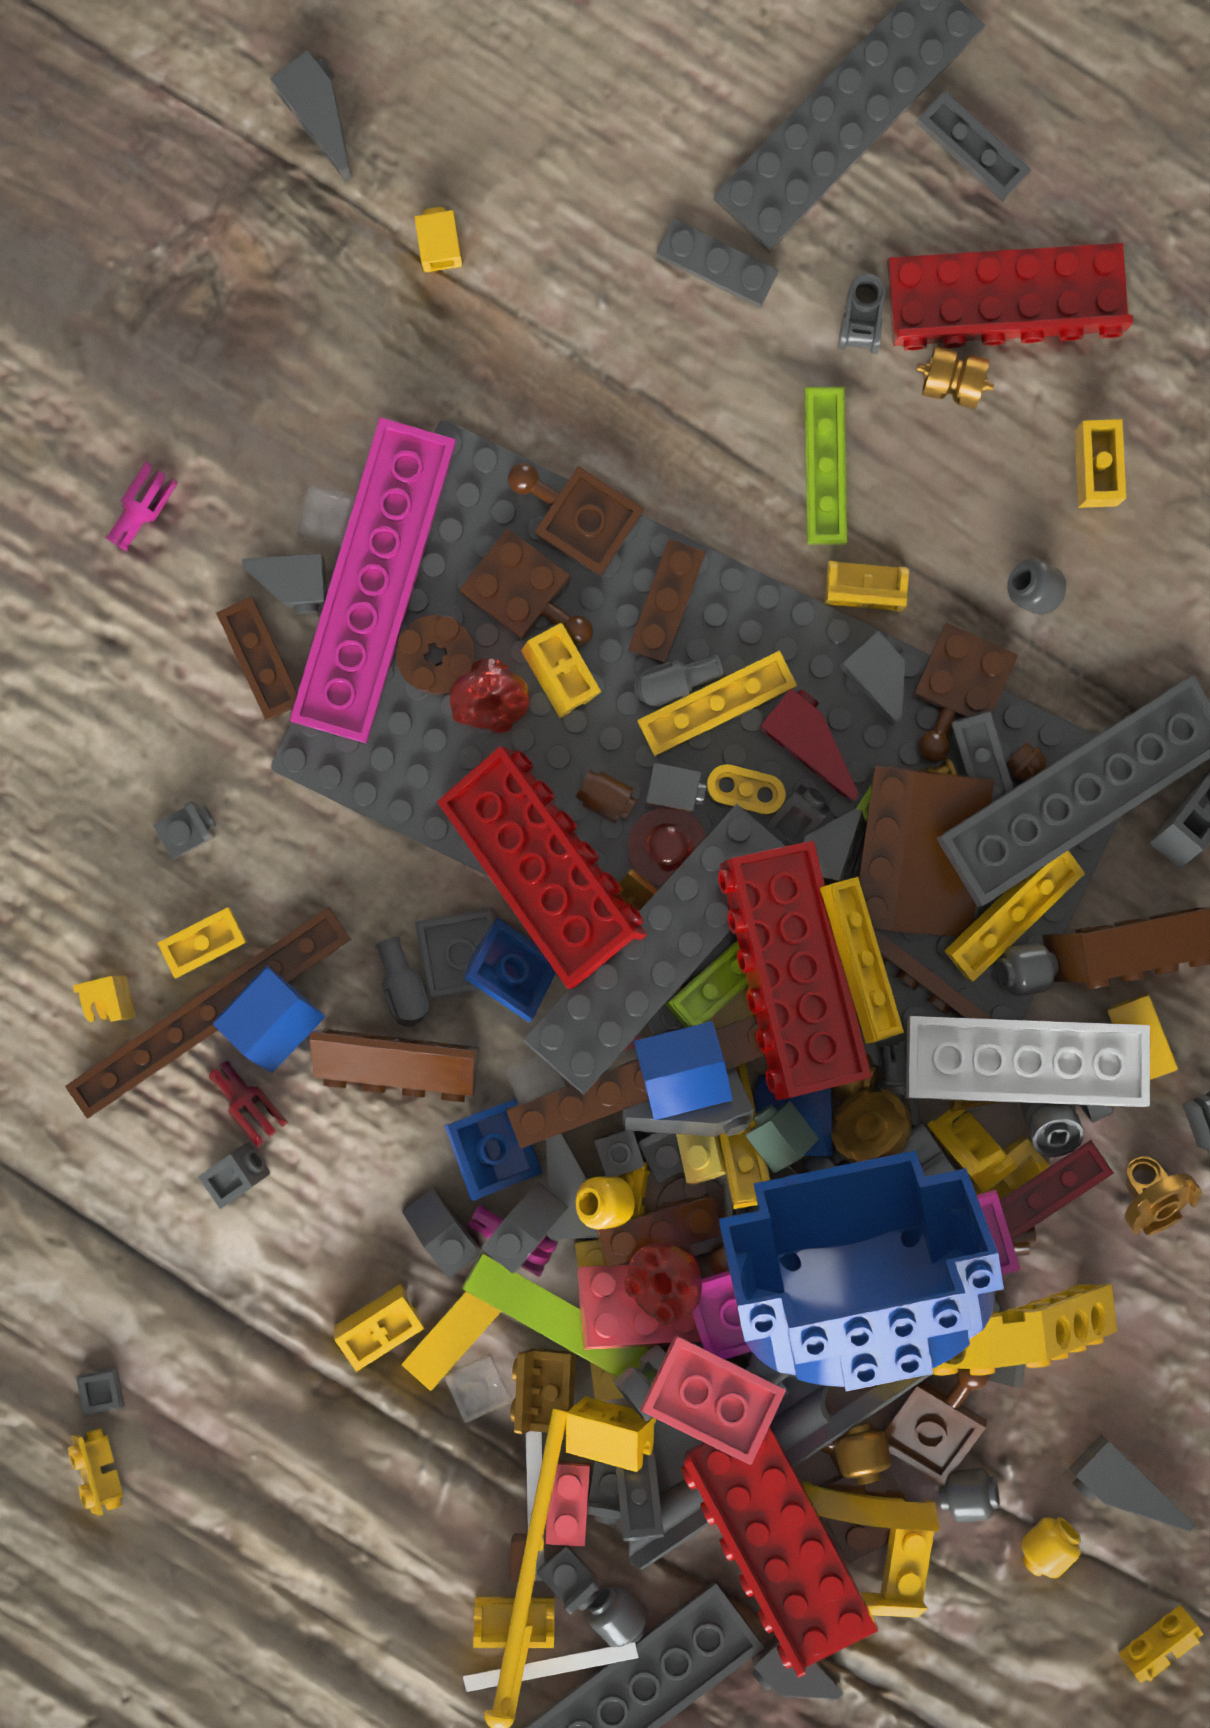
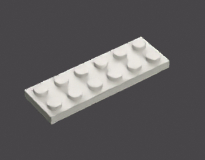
M909 1016L907 1017L906 1098L1147 1107L1150 1106V1025Z

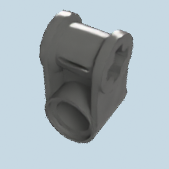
M862 274L852 282L846 297L838 349L844 350L849 346L870 349L872 354H878L883 324L882 312L885 286L876 275ZM860 287L871 288L876 295V300L869 304L862 303L857 299L855 291Z

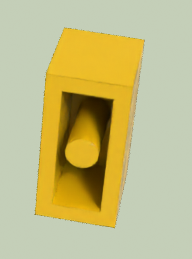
M1123 419L1082 421L1074 430L1078 508L1118 506L1126 499Z

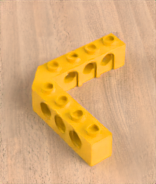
M1076 1284L1066 1288V1290L1051 1293L1047 1297L1030 1301V1303L1020 1307H1014L1006 1311H993L985 1328L969 1339L970 1345L952 1359L933 1368V1374L951 1375L958 1373V1369H970V1375H988L995 1373V1368L1026 1364V1367L1029 1368L1046 1367L1051 1365V1360L1065 1359L1069 1357L1071 1352L1087 1350L1086 1345L1104 1343L1103 1337L1118 1332L1112 1284Z

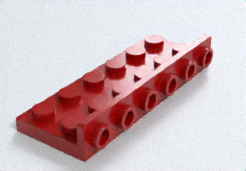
M1123 243L889 257L887 261L893 346H903L905 351L923 350L927 348V344L942 343L943 347L949 349L966 346L968 341H982L983 346H997L1004 344L1005 339L1021 338V343L1031 344L1042 342L1045 340L1044 337L1060 336L1061 341H1075L1084 338V334L1099 333V338L1110 339L1122 336L1123 332H1126L1133 324V315H1128Z
M500 746L443 795L437 803L566 988L574 989L632 939H644L648 935L641 925L644 919L630 903L626 905L621 898L619 892L622 889L616 879L608 872L604 873L596 863L599 860V856L592 846L586 841L581 842L574 832L577 829V825L565 811H559L552 800L555 798V795L544 781L537 780L533 775L531 769L534 766L530 759L519 749L514 751Z
M814 840L738 856L720 863L718 883L722 893L727 895L730 907L727 913L728 924L731 932L736 934L740 948L737 951V962L741 972L746 973L749 986L746 992L747 1003L750 1011L756 1015L759 1027L756 1031V1040L760 1051L765 1053L768 1065L766 1082L769 1090L775 1094L776 1100L872 1078L853 998L820 889L825 884Z
M771 1425L752 1465L704 1442L685 1452L683 1460L685 1466L681 1467L683 1477L691 1490L697 1487L703 1499V1502L700 1503L701 1510L710 1525L716 1523L723 1536L719 1539L721 1548L729 1561L736 1560L742 1572L738 1575L740 1583L747 1596L751 1597L754 1595L761 1607L758 1610L760 1621L767 1633L774 1631L780 1643L777 1646L778 1654L787 1669L793 1667L796 1675L800 1678L806 1675V1667L878 1632V1625Z

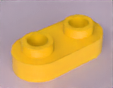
M730 764L716 767L710 773L707 780V791L715 802L730 807L738 804L745 811L761 815L776 812L783 805L786 797L784 785L777 777ZM729 778L733 781L734 788L731 792L725 793L719 788L721 779ZM768 788L772 792V799L766 803L761 802L757 796L759 789Z

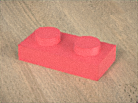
M558 1461L547 1515L545 1544L585 1547L590 1463Z

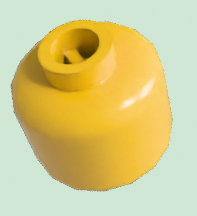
M616 1176L589 1178L580 1185L575 1199L576 1212L580 1220L587 1227L597 1230L620 1227L627 1223L634 1213V1193L630 1185L622 1178Z
M1044 1517L1021 1541L1022 1551L1025 1554L1022 1558L1023 1563L1036 1576L1044 1574L1050 1578H1058L1079 1558L1081 1554L1079 1545L1081 1537L1076 1529L1061 1517L1057 1519Z

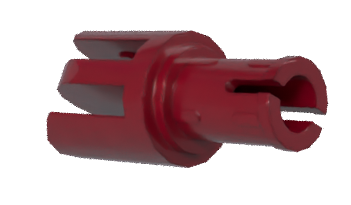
M227 1060L219 1066L228 1080L222 1076L217 1068L209 1074V1078L213 1080L230 1101L228 1105L229 1114L258 1148L264 1142L250 1123L243 1117L242 1114L247 1111L269 1138L276 1133L269 1121L256 1107L255 1103L258 1100L281 1127H284L289 1122L259 1086H248Z

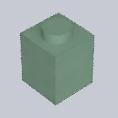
M791 1101L778 1108L770 1104L753 1117L756 1124L745 1135L773 1173L800 1160L819 1139Z

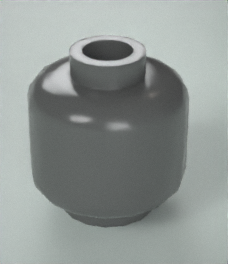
M1029 558L1016 565L1010 573L1007 582V593L1011 601L1018 607L1033 614L1044 615L1051 613L1063 601L1066 593V579L1063 573L1055 566L1041 559Z
M1033 941L1008 947L997 960L995 969L1000 986L1014 996L1023 997L1049 990L1054 982V976L1058 974L1059 966L1054 953L1049 952L1042 943Z
M984 1468L954 1471L947 1477L946 1486L939 1487L942 1510H949L952 1518L957 1523L991 1519L994 1510L1000 1508V1493L997 1479L995 1476L990 1477Z
M607 1586L597 1592V1598L588 1606L590 1611L588 1614L589 1625L611 1647H622L633 1642L636 1644L645 1633L644 1626L647 1621L646 1608L623 1586H615L613 1588Z

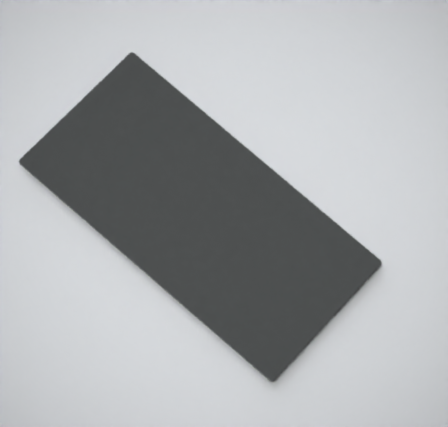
M441 421L434 433L456 439L457 443L400 634L413 621L427 615L452 617L466 628L473 640L476 659L472 672L465 683L457 690L443 695L428 694L417 690L403 678L396 662L395 649L367 744L291 722L271 763V768L279 775L488 876L437 801L498 747L503 746L514 751L519 749L532 762L534 768L531 769V772L536 779L544 781L553 791L555 798L552 801L558 810L565 811L577 825V829L574 832L581 842L586 841L599 856V860L596 863L604 873L608 872L620 883L627 872L633 869L659 890L733 807L715 802L707 791V784L703 805H695L693 813L646 805L654 763L701 772L699 781L706 783L710 773L716 767L725 764L773 775L784 785L786 792L784 803L800 784L804 785L807 789L813 788L825 798L826 805L830 808L825 819L815 829L817 830L856 808L872 783L875 764L925 770L928 766L933 769L943 764V760L938 762L925 760L918 750L921 736L933 730L942 709L912 696L930 654L893 637L904 650L900 655L905 660L902 717L891 725L840 668V665L876 632L879 631L884 637L887 635L886 633L643 515L624 541L602 577H600L535 534V530L551 506L532 493L523 495L514 492L508 484V473L518 463H529L538 471L539 479L558 492L562 491L569 479L449 421ZM507 528L570 575V580L553 600V603L571 617L579 615L587 618L593 626V636L590 642L585 646L576 648L601 692L585 705L581 704L562 718H559L521 652V649L528 640L556 625L542 615L522 640L459 591ZM669 538L706 551L666 662L677 659L679 662L687 665L717 655L723 667L724 677L780 650L797 684V687L793 690L798 693L800 689H803L819 702L816 709L823 714L859 793V796L852 803H849L759 730L761 724L787 692L654 757L637 720L671 703L662 706L644 704L635 695L633 684L636 677L644 670L662 663L629 652L628 649ZM436 644L429 646L430 652L425 655V661L432 660L435 666L441 665L443 663L442 656L447 654L446 648L439 649ZM720 679L693 687L689 695ZM1004 690L992 714L1005 762L1028 742L1034 749L1037 746L1041 749L1046 760V767L1096 736ZM956 716L954 721L962 718ZM951 726L947 735L950 742V750L946 757H949L958 775L967 776L954 729ZM1007 767L1008 772H1009V775H1010V774L1012 773V771ZM590 770L598 774L602 771L634 788L631 796L636 798L637 801L627 820L619 817L615 824L582 806L584 802L575 798ZM1010 776L1013 788L1023 783V781ZM723 778L719 782V788L721 791L728 793L733 790L734 783L729 778ZM761 788L757 793L758 799L761 802H769L772 799V792L768 788ZM746 811L763 827L776 813L761 815ZM1119 818L1069 850L1085 872V875L1011 946L1033 941L1044 945L1042 935L1065 933ZM863 844L852 878L859 877ZM1005 892L983 906H976L973 923ZM876 929L991 1018L1023 1020L1035 994L1017 997L1010 994L1008 990L1003 989L996 976L997 960L974 982H971L962 975L944 951L958 937ZM730 932L696 969L692 976L696 977L737 941L736 934ZM887 961L884 966L898 1004L896 1007L904 1033L866 1044L858 1020L865 1052L871 1056L873 1064L883 1068L879 1045L891 1041L892 1056L894 1058L895 1041L905 1042L907 1063V1017L961 1018L952 1010L945 1015L927 1001L931 994L919 985L914 991L896 977L899 970ZM981 1106L970 1108L967 1110L975 1112L978 1111L981 1108Z

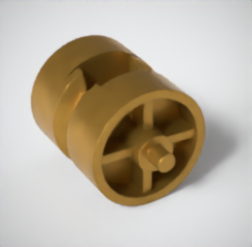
M935 345L930 362H926V365L919 363L917 365L916 371L923 373V377H925L921 395L943 400L949 394L952 395L953 402L957 405L976 409L981 393H984L985 390L993 391L994 383L987 382L988 378L986 377L989 359L967 355L964 360H959L956 351Z

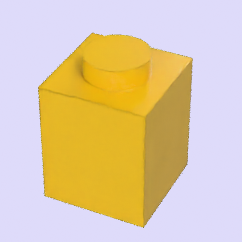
M434 207L422 211V215L414 216L424 273L462 267L453 210L445 211L443 207Z

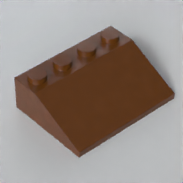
M882 764L874 765L858 877L874 929L959 937L973 924L976 904L936 838L990 804L994 780Z
M331 1029L311 1031L310 1047L313 1077L323 1078V1086L346 1088L347 1081L363 1083V1091L386 1093V1086L402 1088L401 1095L412 1097H425L426 1091L442 1092L441 1100L465 1102V1095H474L480 1047Z

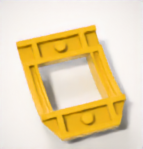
M802 1481L819 1516L859 1525L890 1529L881 1593L860 1592L872 1615L919 1617L925 1612L928 1607L924 1604L923 1600L934 1531L940 1532L936 1503L933 1500H925V1503L906 1502L903 1498L854 1494L812 1485L809 1481Z

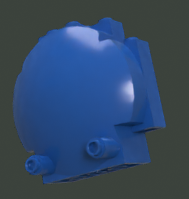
M916 1150L753 1183L758 1211L719 1219L744 1341L756 1357L777 1372L796 1375L797 1380L808 1383L845 1387L846 1391L933 1374V1368L962 1352L970 1345L969 1339L985 1328L993 1312L995 1291L1004 1289L999 1253L967 1169L925 1177Z

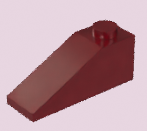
M790 689L761 724L759 730L849 803H852L859 796V793L823 714L816 709L819 702L803 689H800L798 693Z

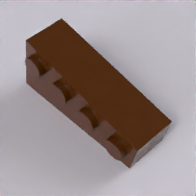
M1196 907L1149 916L1150 920L1138 918L1114 922V927L1113 925L1090 926L1075 929V933L1042 935L1044 946L1049 952L1054 953L1058 961L1059 970L1058 974L1054 976V982H1085L1086 989L1109 986L1111 985L1110 978L1120 976L1121 981L1145 978L1144 971L1155 969V974L1179 971L1180 963L1189 962V967L1209 965L1210 907Z

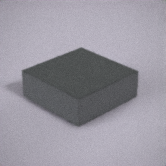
M117 1367L76 1376L83 1416L119 1409L125 1406Z

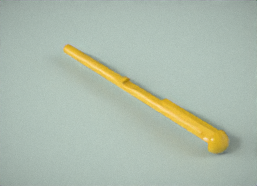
M552 1408L493 1710L484 1711L485 1721L490 1728H509L515 1720L533 1627L531 1624H526L535 1581L538 1551L543 1552L544 1549L543 1535L566 1425V1413L568 1412L559 1408Z

